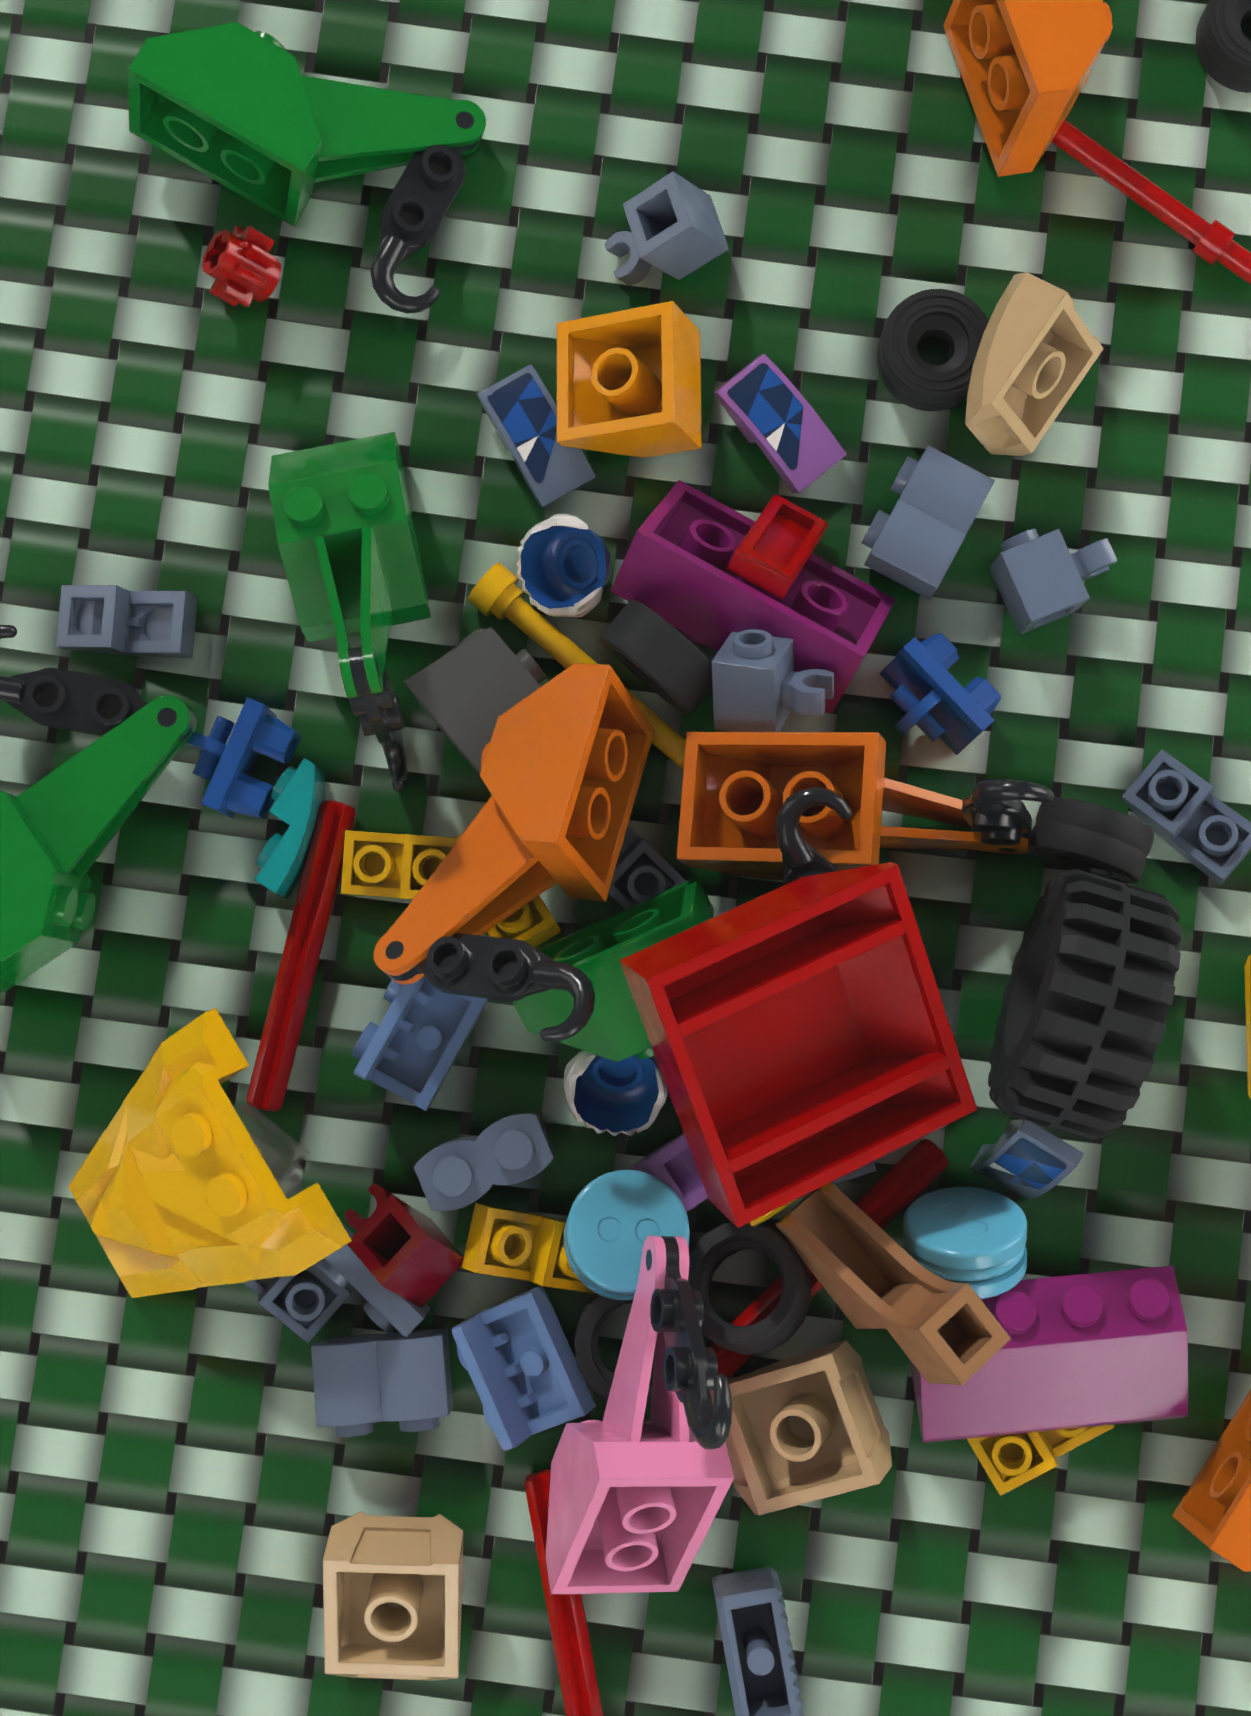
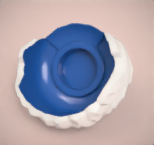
M561 513L551 516L549 519L536 524L528 530L525 537L520 541L521 546L516 550L517 555L520 557L516 564L519 568L517 576L523 581L522 591L529 595L530 604L536 606L541 612L555 617L577 618L588 614L601 601L602 592L611 575L610 553L603 538L588 528V525L576 516Z
M582 1050L574 1056L565 1068L563 1085L569 1109L578 1123L584 1122L585 1127L593 1128L597 1134L608 1131L613 1136L620 1133L632 1136L636 1131L640 1133L648 1129L655 1121L668 1096V1089L660 1068L652 1057L639 1059L635 1054L622 1061L615 1062Z

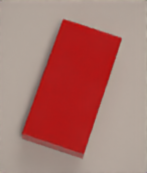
M774 495L735 550L727 569L783 600L821 541L829 524L781 496Z

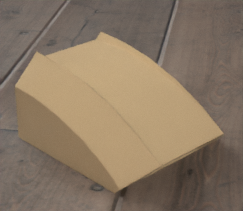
M1027 272L1015 274L999 299L983 333L969 383L965 425L985 449L993 455L1025 456L1032 454L1104 349L1099 340L1091 335L1074 309L1075 303L1068 292Z
M847 1340L781 1360L728 1380L732 1396V1424L729 1436L725 1442L734 1476L732 1482L735 1489L755 1515H763L880 1484L892 1467L889 1432L884 1426L864 1372L862 1357ZM713 1390V1391L710 1392V1393H711L712 1401H713V1405H714V1390Z
M362 1511L331 1526L323 1557L325 1674L369 1679L429 1681L458 1679L463 1582L462 1529L441 1514L434 1517L366 1515Z

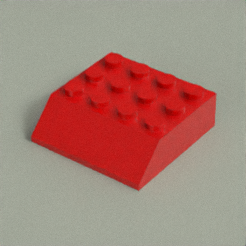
M888 862L801 877L619 960L708 1199L737 1228L977 1110L898 864Z

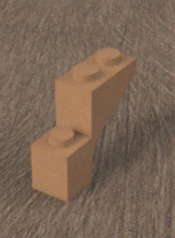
M828 1183L810 1192L775 1223L776 1227L856 1329H887L928 1383L964 1385L1011 1340L1007 1332L968 1283L948 1281L923 1267L832 1183Z

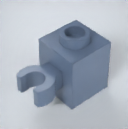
M674 171L622 204L631 232H617L604 244L608 252L619 258L630 251L627 263L614 271L615 278L627 285H634L642 281L650 272L652 265L680 280L729 250L711 196Z
M1031 529L1001 544L1003 552L998 555L989 569L1018 635H1021L1075 613L1090 599L1083 581L1108 571V566L1116 563L1117 558L1108 538L1097 541L1070 554L1059 529L1040 537L1036 529Z
M757 629L731 632L712 660L714 730L728 732H780L792 710L806 716H823L825 713V699H833L834 673L823 669H808L795 672L794 639L773 637L768 632Z

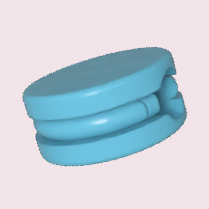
M618 1170L606 1173L587 1184L572 1204L565 1223L563 1236L567 1261L576 1277L591 1291L614 1300H633L646 1237L649 1235L682 1236L689 1245L690 1229L687 1213L673 1189L661 1179L651 1174L637 1170Z
M949 1187L924 1194L911 1203L904 1214V1250L935 1275L951 1282L968 1283L980 1299L1005 1293L1016 1286L1024 1277L1027 1269V1248L1025 1245L1027 1241V1220L1022 1209L1010 1198L983 1188Z

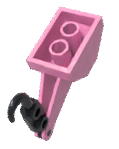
M649 1235L646 1237L642 1249L636 1292L603 1421L586 1420L580 1423H566L551 1461L545 1557L551 1594L678 1592L734 1479L725 1442L729 1436L732 1424L731 1390L728 1378L724 1374H718V1361L712 1347H705L701 1331L704 1315L703 1299L700 1291L691 1289L688 1282L689 1249L686 1239L682 1236ZM654 1358L650 1421L643 1422ZM713 1390H714V1405H713L712 1396H711V1393H710V1392H712Z

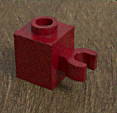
M372 1183L368 1190L377 1202L374 1213L368 1218H365L351 1208L345 1213L348 1225L357 1231L351 1238L352 1241L347 1245L381 1286L422 1308L462 1265L464 1257L431 1218L400 1200L381 1186Z

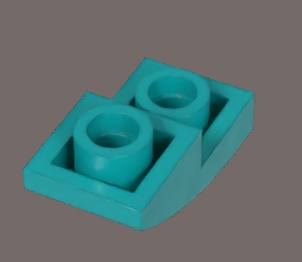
M305 758L297 769L292 766L288 767L272 789L270 797L275 800V803L269 812L290 826L283 836L276 833L269 839L256 862V865L262 869L254 880L286 899L303 872L319 807L325 796V773Z

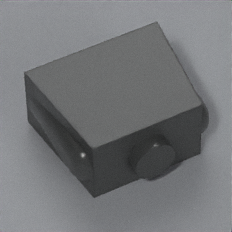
M489 627L488 629L481 628L473 631L444 656L406 679L404 683L413 697L480 776L482 752L485 745L491 740L498 717L540 688V683L547 679V676L525 649H522L515 655L495 630Z

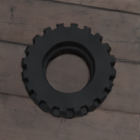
M1076 869L1055 875V879L1050 880L1045 888L1044 896L1039 898L1034 908L1031 921H1028L1024 931L1023 940L1019 951L1016 953L1011 976L1004 991L1003 1004L994 1032L995 1041L991 1049L989 1062L991 1064V1070L988 1075V1086L991 1088L989 1096L1003 1114L1092 1140L1114 1133V1129L1119 1128L1126 1120L1127 1111L1132 1109L1137 1102L1143 1081L1148 1079L1154 1064L1153 1057L1158 1044H1161L1166 1028L1164 1023L1168 1008L1172 1006L1176 988L1173 985L1175 974L1179 970L1181 953L1178 951V945L1182 939L1181 926L1178 924L1180 916L1164 895Z

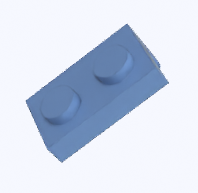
M425 976L408 985L398 984L391 980L383 999L392 1004L380 1025L378 1026L370 1022L358 1039L352 1056L360 1061L353 1074L363 1080H370L427 1111L489 999L443 993L436 989Z
M538 1286L481 1309L452 1328V1335L457 1344L458 1358L470 1374L483 1404L485 1420L490 1429L495 1432L499 1444L504 1451L519 1446L535 1433L585 1416L596 1407L544 1286Z

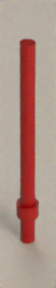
M1066 120L1063 121L1051 141L1054 145L1194 244L1195 247L1192 252L1210 265L1217 261L1251 285V252L1233 240L1236 233L1218 220L1210 224Z

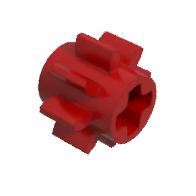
M236 225L232 233L227 230L218 232L207 246L202 262L203 271L216 279L209 292L233 306L240 303L245 307H249L252 299L257 302L265 301L275 290L281 275L280 261L269 254L274 240L251 226L244 230Z

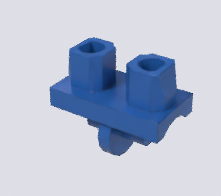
M937 633L922 642L914 637L879 673L895 690L890 695V698L906 713L894 728L901 736H904L917 725L932 742L940 737L958 755L995 721L990 715L1001 700V694L986 679L979 677L974 678L965 688L962 687L947 671L959 659L957 648L942 633Z
M248 697L236 724L226 718L217 716L208 737L193 732L190 739L186 741V744L202 752L192 773L210 781L201 804L232 819L235 812L244 816L266 819L274 802L270 797L274 786L253 778L251 775L260 755L288 765L293 759L301 740V735L277 719V715L265 704Z

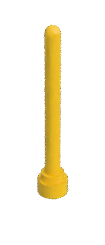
M500 562L492 566L470 592L467 600L486 617L493 614L499 620L506 617L565 669L574 663L598 664L522 598L525 592L517 586L519 578ZM628 690L655 730L652 744L684 770L686 739Z

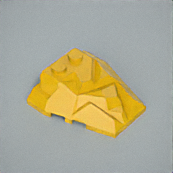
M216 1008L204 1012L160 1044L147 1067L68 1186L131 1298L297 1275L352 1241L318 1182L289 1199L286 1198L221 1086L224 1082L247 1068L249 1064Z

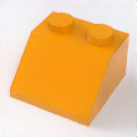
M674 301L557 323V443L564 447L640 458L702 449L700 330Z

